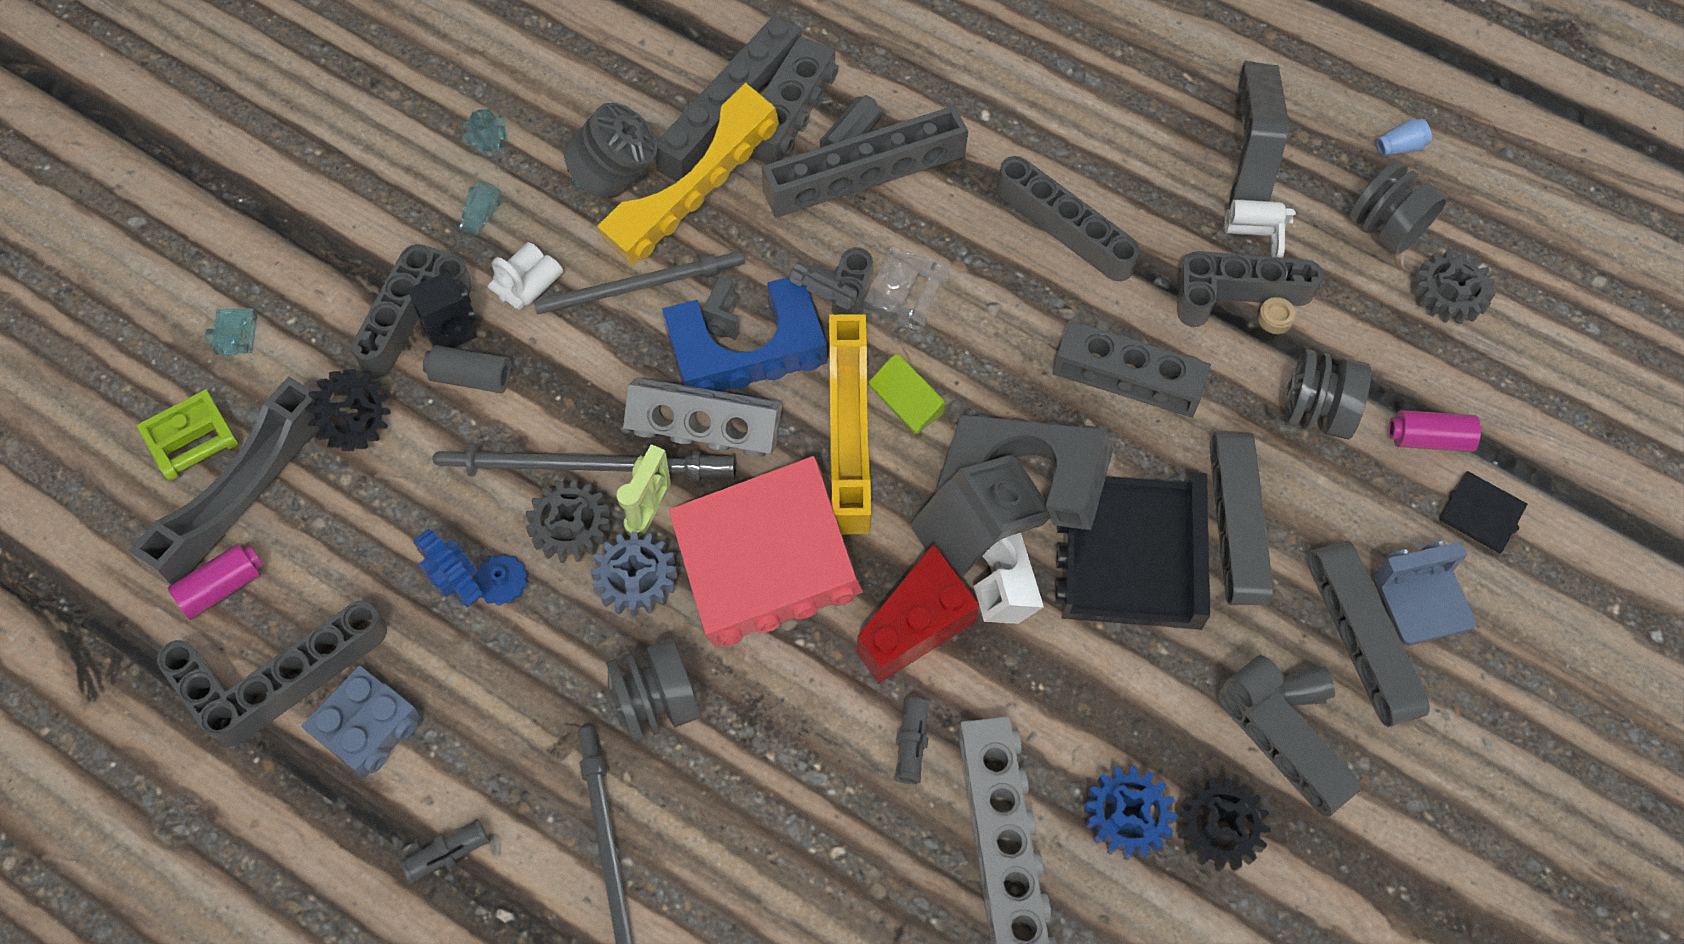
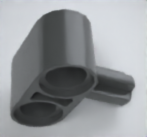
M859 247L846 250L841 256L836 271L806 265L811 268V272L817 270L841 282V287L847 285L857 291L856 302L850 310L836 305L837 301L834 300L832 302L833 315L863 314L872 280L873 258L867 250Z

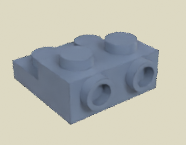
M359 665L301 727L364 780L369 773H375L385 764L388 753L399 741L403 742L413 734L421 716L405 699L386 684H382Z

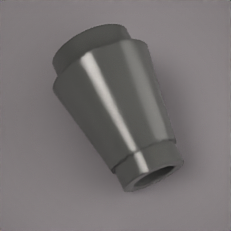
M1312 665L1283 678V685L1277 691L1290 706L1326 704L1327 699L1335 697L1332 677L1326 666L1317 668L1316 665Z

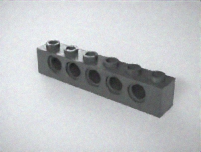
M955 105L764 165L762 166L763 193L775 218L963 158L966 153L968 129Z

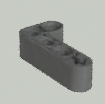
M421 244L410 245L402 251L352 343L353 354L361 370L369 373V377L380 378L392 370L419 319L407 289L449 271L455 284L462 282L468 294L471 292V279L465 262L460 256Z
M1194 251L1185 258L1177 280L1178 318L1187 326L1200 327L1208 321L1216 299L1264 303L1269 298L1279 297L1288 300L1294 306H1304L1313 300L1323 280L1324 273L1319 264L1311 260Z
M1258 655L1226 681L1218 693L1219 702L1230 717L1317 812L1329 817L1360 791V783L1352 771L1277 692L1284 682L1279 668L1266 656Z

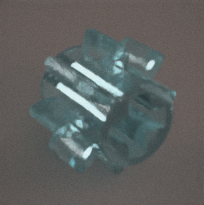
M490 109L473 111L469 121L463 122L468 146L476 144L482 153L499 149L501 140L507 139L503 116L497 115L495 117Z

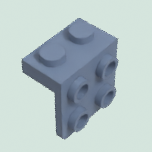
M1438 541L1425 546L1421 551L1409 553L1407 549L1393 552L1385 558L1386 561L1373 576L1399 639L1404 645L1410 646L1469 632L1476 626V620L1454 573L1456 567L1467 556L1461 541L1445 545L1444 541Z

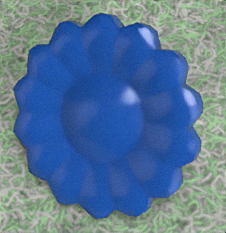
M500 555L498 558L490 557L488 562L482 563L480 570L474 575L476 578L475 583L483 594L480 598H484L487 604L495 603L500 606L503 603H512L515 598L522 596V590L527 587L526 579L528 578V573L524 570V564L517 562L515 557H507L506 555Z

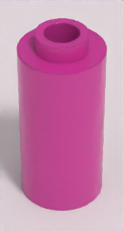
M1400 410L1396 417H1392L1389 421L1388 435L1390 439H1394L1396 447L1474 452L1480 441L1481 425L1477 415Z
M239 543L170 585L167 589L187 618L192 620L261 576L257 568L262 566L263 563L250 545L242 549Z

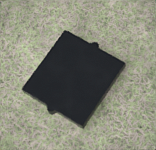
M1467 471L1457 489L1451 491L1448 495L1450 501L1439 520L1501 554L1511 535L1519 530L1518 522L1528 503Z

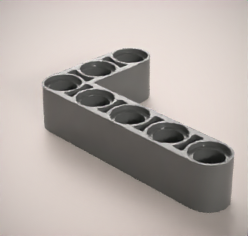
M1244 61L1239 79V97L1245 140L1230 194L1229 209L1233 200L1270 201L1289 130V120L1278 65Z
M356 601L228 690L207 661L187 641L173 640L161 648L157 657V663L201 729L220 746L234 747L244 742L377 647L386 637L387 626L375 606L366 601ZM372 620L367 628L357 630L361 622ZM338 643L337 648L332 653L323 655L327 646ZM189 658L188 663L183 668L176 670L181 661ZM303 668L298 677L288 680L293 670ZM210 687L209 693L204 698L197 700L199 693ZM268 692L263 702L253 705L255 698L259 694ZM232 717L230 724L226 728L218 730L219 724L224 719Z

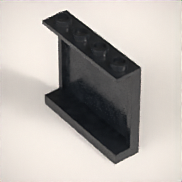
M1192 472L1187 483L1106 476L1092 529L1086 530L1057 526V533L1063 534V545H1058L1056 553V568L1063 569L1062 581H1057L1055 591V604L1062 605L1061 619L1202 630L1210 617L1207 473Z

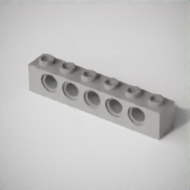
M1010 716L961 722L958 740L991 944H1057L1054 936L1048 937L1045 920L1051 919V909L1047 893L1041 894L1038 877H1043V863L1040 851H1033L1031 835L1036 834L1034 813L1032 809L1026 810L1023 794H1028L1029 788L1026 770L1019 769L1016 754H1021L1018 729L1012 730ZM989 757L997 758L1003 763L1005 769L999 772L990 771L986 768L983 761ZM995 797H1002L1010 803L1011 810L1006 813L997 812L991 806L990 800ZM1001 838L1012 839L1018 846V852L1013 855L1003 853L998 848L997 841ZM1010 879L1020 881L1025 887L1026 895L1019 898L1010 896L1004 888V882ZM1016 922L1026 923L1032 929L1033 939L1026 942L1016 939L1011 931V925Z

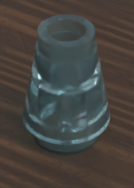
M480 180L476 181L474 186H470L459 227L469 234L478 235L501 205V191L492 184Z

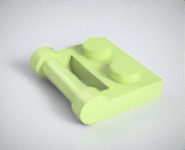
M650 445L645 456H639L632 470L633 479L630 484H624L617 491L618 504L624 509L626 516L624 528L630 537L632 531H636L638 537L643 536L647 532L671 486L666 452L664 449L654 445Z

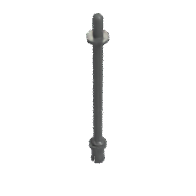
M469 443L467 452L439 451L432 458L433 463L437 466L466 467L469 477L476 475L478 467L632 472L634 464L638 457L482 453L478 452L476 443ZM693 451L692 455H688L686 458H667L669 473H685L688 477H691L692 481H700V478L734 479L735 455H701L700 451Z

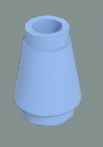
M1411 118L1383 136L1376 139L1377 150L1382 157L1421 151L1426 145L1431 143V130L1423 118L1418 120Z

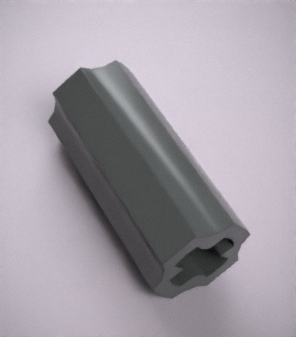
M868 95L858 96L820 139V148L868 133L882 117V109L878 106L876 100Z

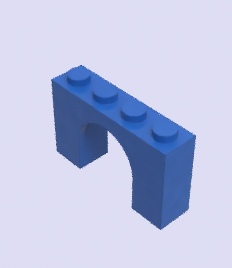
M790 277L767 282L768 302L777 331L766 345L749 352L730 351L722 348L712 340L706 329L698 300L662 308L666 333L682 385L715 391L730 388L741 389L753 382L765 379L776 380L788 373L800 370L811 371L827 364V343L809 292L806 290L807 286L800 287L789 280Z

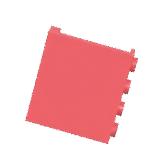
M814 456L668 509L704 633L715 647L718 645L726 647L737 644L743 639V636L754 632L766 633L773 631L780 626L781 622L792 618L805 619L817 613V609L830 604L834 606L847 604L855 598V595L863 593L829 499L822 471Z

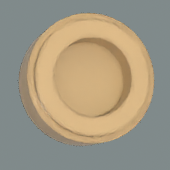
M1279 297L1267 299L1262 304L1258 313L1260 326L1272 334H1283L1289 331L1296 319L1295 307L1288 300Z

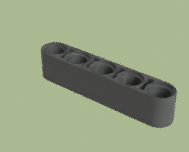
M1011 156L1003 160L997 185V192L1002 199L1109 279L1120 282L1126 281L1132 276L1140 253L1139 244L1134 238L1028 160L1020 156Z
M1213 432L1210 440V461L1226 600L1229 605H1269L1272 601L1273 581L1254 435L1249 432Z
M1343 541L1311 550L1308 553V565L1311 575L1380 721L1384 726L1391 727L1427 716L1430 706L1426 692L1354 545L1350 541Z

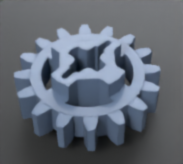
M632 531L630 540L626 541L621 534L616 535L617 544L615 546L607 542L603 544L605 556L599 554L594 556L595 564L598 566L591 569L592 579L596 581L593 584L596 595L603 594L601 599L605 607L615 602L614 608L619 615L624 611L625 607L630 608L632 617L637 616L638 608L644 607L650 614L652 613L651 603L656 601L664 605L666 600L663 592L673 593L675 590L674 583L671 581L677 578V569L672 566L675 564L674 555L672 552L666 553L667 549L664 541L654 545L653 536L650 533L645 536L644 540H639L637 532ZM643 554H646L652 557L653 559H647ZM637 570L636 576L632 577L633 571ZM614 588H622L626 592V594H623Z

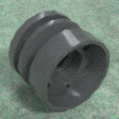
M612 102L604 103L595 110L584 126L566 143L563 154L565 165L570 174L584 189L594 195L609 198L618 196L656 157L658 146L656 137L649 124L637 112L625 105Z
M1401 160L1391 163L1374 177L1365 187L1350 212V218L1354 222L1360 224L1365 221L1363 229L1367 232H1372L1384 224L1378 241L1396 255L1406 251L1420 238L1441 213L1448 200V196L1429 182L1413 191L1419 174L1413 170L1406 173L1408 165Z
M1305 349L1300 355L1297 365L1292 370L1287 384L1284 401L1285 425L1295 427L1303 416V429L1311 430L1319 416H1323L1322 430L1324 434L1349 440L1355 434L1366 406L1371 382V366L1369 363L1344 358L1339 363L1335 372L1332 373V358L1330 354L1324 353L1321 355L1316 364V352Z
M672 638L647 647L649 666L645 668H640L632 653L625 655L631 673L621 675L616 659L606 662L608 668L607 686L620 723L631 735L634 743L644 739L639 721L647 719L654 736L660 733L657 715L663 712L666 713L674 727L700 718L689 679Z

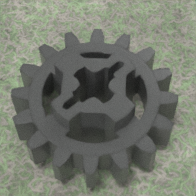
M1446 250L1442 258L1437 253H1434L1429 261L1424 260L1413 280V283L1417 284L1413 291L1414 295L1423 296L1419 303L1420 307L1429 305L1432 308L1429 315L1433 317L1440 313L1443 315L1442 319L1445 323L1448 322L1450 317H1455L1458 324H1462L1466 317L1472 322L1475 321L1479 314L1485 313L1496 293L1491 289L1495 280L1485 278L1489 271L1488 267L1479 269L1476 266L1479 260L1477 258L1471 261L1465 260V252H1461L1458 257H1453L1451 251ZM1475 296V299L1469 302L1470 298Z
M572 480L569 488H564L562 482L557 481L556 490L553 492L544 487L542 489L544 498L542 500L532 498L531 502L535 510L526 511L528 523H530L526 526L529 537H533L532 543L536 550L543 548L545 558L547 559L558 553L560 563H565L568 555H573L576 562L581 561V552L583 551L593 556L595 554L593 544L596 542L603 545L606 540L602 532L611 531L610 521L607 519L611 516L609 507L604 505L605 502L601 492L593 495L592 485L587 484L581 490L578 487L577 480ZM550 511V516L547 519H545ZM591 522H593V523H592V526H591L590 529L587 531V530H586V529H587V525L590 524Z

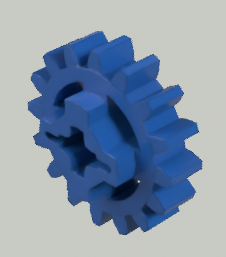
M427 529L413 540L418 552L424 557V560L418 563L419 568L442 596L447 597L452 593L466 608L482 597L483 594L479 590V586L472 579L478 571L455 541L448 540L444 543L430 529Z
M1132 766L1127 775H1124L1122 770L1116 767L1112 772V780L1107 775L1102 774L1097 781L1099 787L1092 786L1087 795L1094 801L1086 802L1084 812L1093 814V816L1088 819L1085 825L1087 829L1097 828L1098 834L1093 840L1096 844L1104 840L1109 843L1107 848L1108 854L1111 855L1117 848L1122 849L1123 858L1128 860L1133 851L1136 850L1140 858L1144 859L1149 854V846L1158 852L1164 845L1161 838L1169 839L1173 834L1174 830L1166 824L1174 823L1177 819L1176 813L1167 811V808L1172 806L1175 799L1171 796L1163 797L1162 791L1166 787L1165 782L1158 783L1157 785L1151 783L1153 772L1148 771L1142 778L1138 776L1136 766ZM1126 787L1134 788L1139 791L1128 790ZM1105 799L1107 800L1106 805L1110 809V818L1107 821L1103 811ZM1152 805H1154L1157 815L1155 826L1153 825L1155 821L1150 816ZM1131 808L1137 812L1136 816L1130 815L1129 817L1123 813L1124 809L1128 811ZM1119 833L1132 835L1134 838H1127L1119 835Z

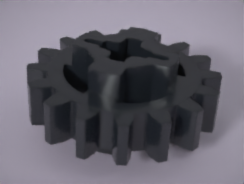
M346 369L342 373L341 371L329 372V379H318L316 382L321 390L309 391L308 393L315 400V403L305 407V411L314 413L315 416L314 419L308 422V426H318L320 429L315 436L317 440L329 438L327 447L339 448L341 446L342 451H354L355 447L356 449L368 448V441H378L380 437L376 430L387 429L388 427L381 420L382 415L391 413L390 409L382 408V402L388 399V395H378L377 390L381 383L379 381L368 383L369 373L363 372L356 375L355 369ZM350 407V409H355L358 412L347 413V411H340L339 408Z
M1211 778L1206 782L1205 790L1197 784L1190 791L1192 797L1186 796L1182 800L1180 805L1186 811L1180 812L1176 821L1186 825V827L1178 833V838L1190 840L1191 844L1186 849V852L1191 854L1198 851L1201 854L1199 859L1200 865L1203 866L1210 859L1214 861L1215 870L1218 872L1225 867L1227 862L1233 872L1238 871L1242 867V860L1248 865L1252 864L1257 859L1255 852L1261 853L1267 847V844L1261 838L1266 837L1271 832V828L1261 824V821L1269 815L1268 810H1257L1255 805L1261 798L1259 795H1256L1249 799L1245 795L1247 791L1246 784L1243 783L1235 790L1232 788L1230 778H1226L1221 787H1218L1216 781ZM1221 799L1230 801L1232 803L1223 802ZM1198 810L1200 811L1198 816L1202 819L1201 831H1199L1197 825ZM1245 818H1247L1249 823V833L1245 830ZM1227 821L1229 827L1221 829L1217 825V822ZM1212 845L1224 847L1226 850L1215 848Z

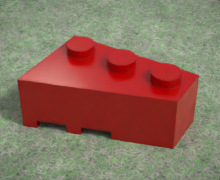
M934 544L857 637L856 653L878 684L976 622L980 605Z

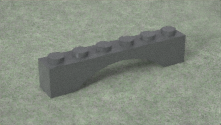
M774 14L657 140L658 149L655 157L657 171L675 182H678L692 171L704 157L714 139L720 120L721 106L745 82L754 90H757L763 84L771 81L793 45L801 36V28Z
M288 376L264 402L249 437L224 472L190 503L172 514L156 520L128 551L147 571L168 585H172L193 570L319 429L318 426H308V422L314 419L315 416L314 413L305 411V407L315 403V400L308 395L309 391L312 390Z

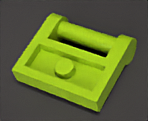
M206 389L136 425L168 482L180 477L179 472L227 447L228 450H231L239 445ZM215 429L219 434L171 460L167 455Z

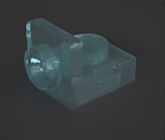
M253 308L217 309L214 329H206L205 338L215 354L235 356L238 353H252L258 316Z

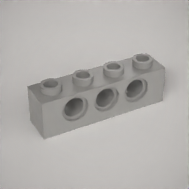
M637 377L628 384L623 428L634 430V434L640 437L651 438L659 434L670 436V440L675 443L690 444L694 440L707 443V447L711 449L728 450L729 447L743 449V453L746 455L762 457L766 453L771 454L777 445L783 402ZM659 405L669 406L674 413V419H664L659 413ZM703 411L708 414L711 419V425H700L695 419V412ZM735 417L743 419L747 423L748 431L744 433L737 432L731 425V419Z

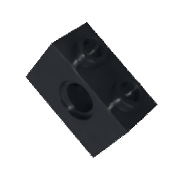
M449 271L407 289L423 330L433 347L440 345L455 348L477 338L473 323L478 322V319L470 304V296L462 282L455 284Z

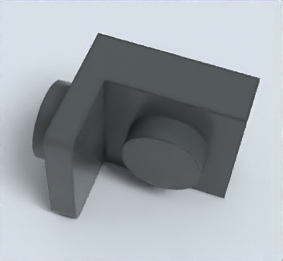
M723 276L718 278L702 309L706 329L711 334L717 337H728L736 340L739 335V318L732 314L737 304V296H734L733 280Z

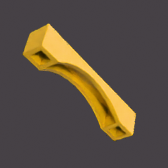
M745 82L721 106L720 120L714 139L704 157L692 171L677 183L659 193L641 199L621 202L597 225L604 241L632 266L636 265L640 260L648 258L653 252L655 245L664 236L671 235L678 228L680 221L689 212L697 210L703 203L704 197L714 187H720L727 180L729 173L738 164L745 163L759 143L773 136L779 125L776 108Z
M866 314L829 315L831 504L842 535L870 534L871 485L867 417Z

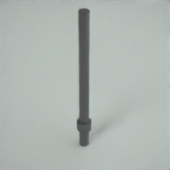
M737 251L714 257V254L699 257L700 261L534 300L535 310L537 314L698 275H704V278L718 275L719 270L744 265L742 251Z
M584 727L578 730L583 760L580 761L582 779L587 780L615 942L616 944H634L603 778L607 775L604 757L599 756L594 727Z

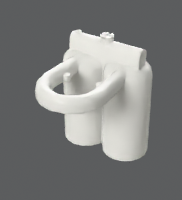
M1233 200L1231 208L1225 214L1224 231L1226 234L1270 236V257L1283 258L1285 227L1288 223H1293V216L1296 215L1294 209L1286 208L1281 202Z
M527 242L508 261L499 257L492 261L494 275L493 280L488 285V289L500 296L499 300L502 303L507 301L515 309L520 310L523 306L532 304L563 274V269L555 259L549 255L544 256L534 244Z

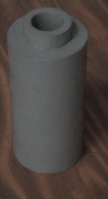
M435 345L431 351L425 353L423 371L427 373L429 381L503 394L510 379L511 363L508 357Z

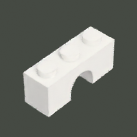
M1021 533L1006 537L994 544L982 556L989 564L992 574L974 585L984 622L1019 624L1044 608Z

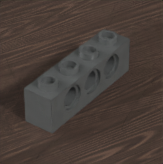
M799 36L762 95L776 108L779 121L777 130L771 138L759 143L753 149L750 157L770 164L782 160L784 155L789 156L793 149L796 135L799 131L803 132L808 124L813 107L818 108L821 104L827 84H832L836 79L839 66L835 64L836 49Z
M1069 320L1052 374L1193 418L1200 403L1211 364L1201 361L1195 356H1184L1165 350L1159 345H1148L1132 340L1123 334H1112L1096 329L1087 323H1076ZM1092 353L1099 354L1102 357L1093 356ZM1126 364H1132V365L1136 366L1137 368H1131V367L1127 366ZM1162 375L1170 376L1172 379H1167Z

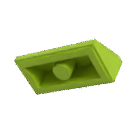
M898 353L892 356L868 382V386L915 435L943 415L944 400Z

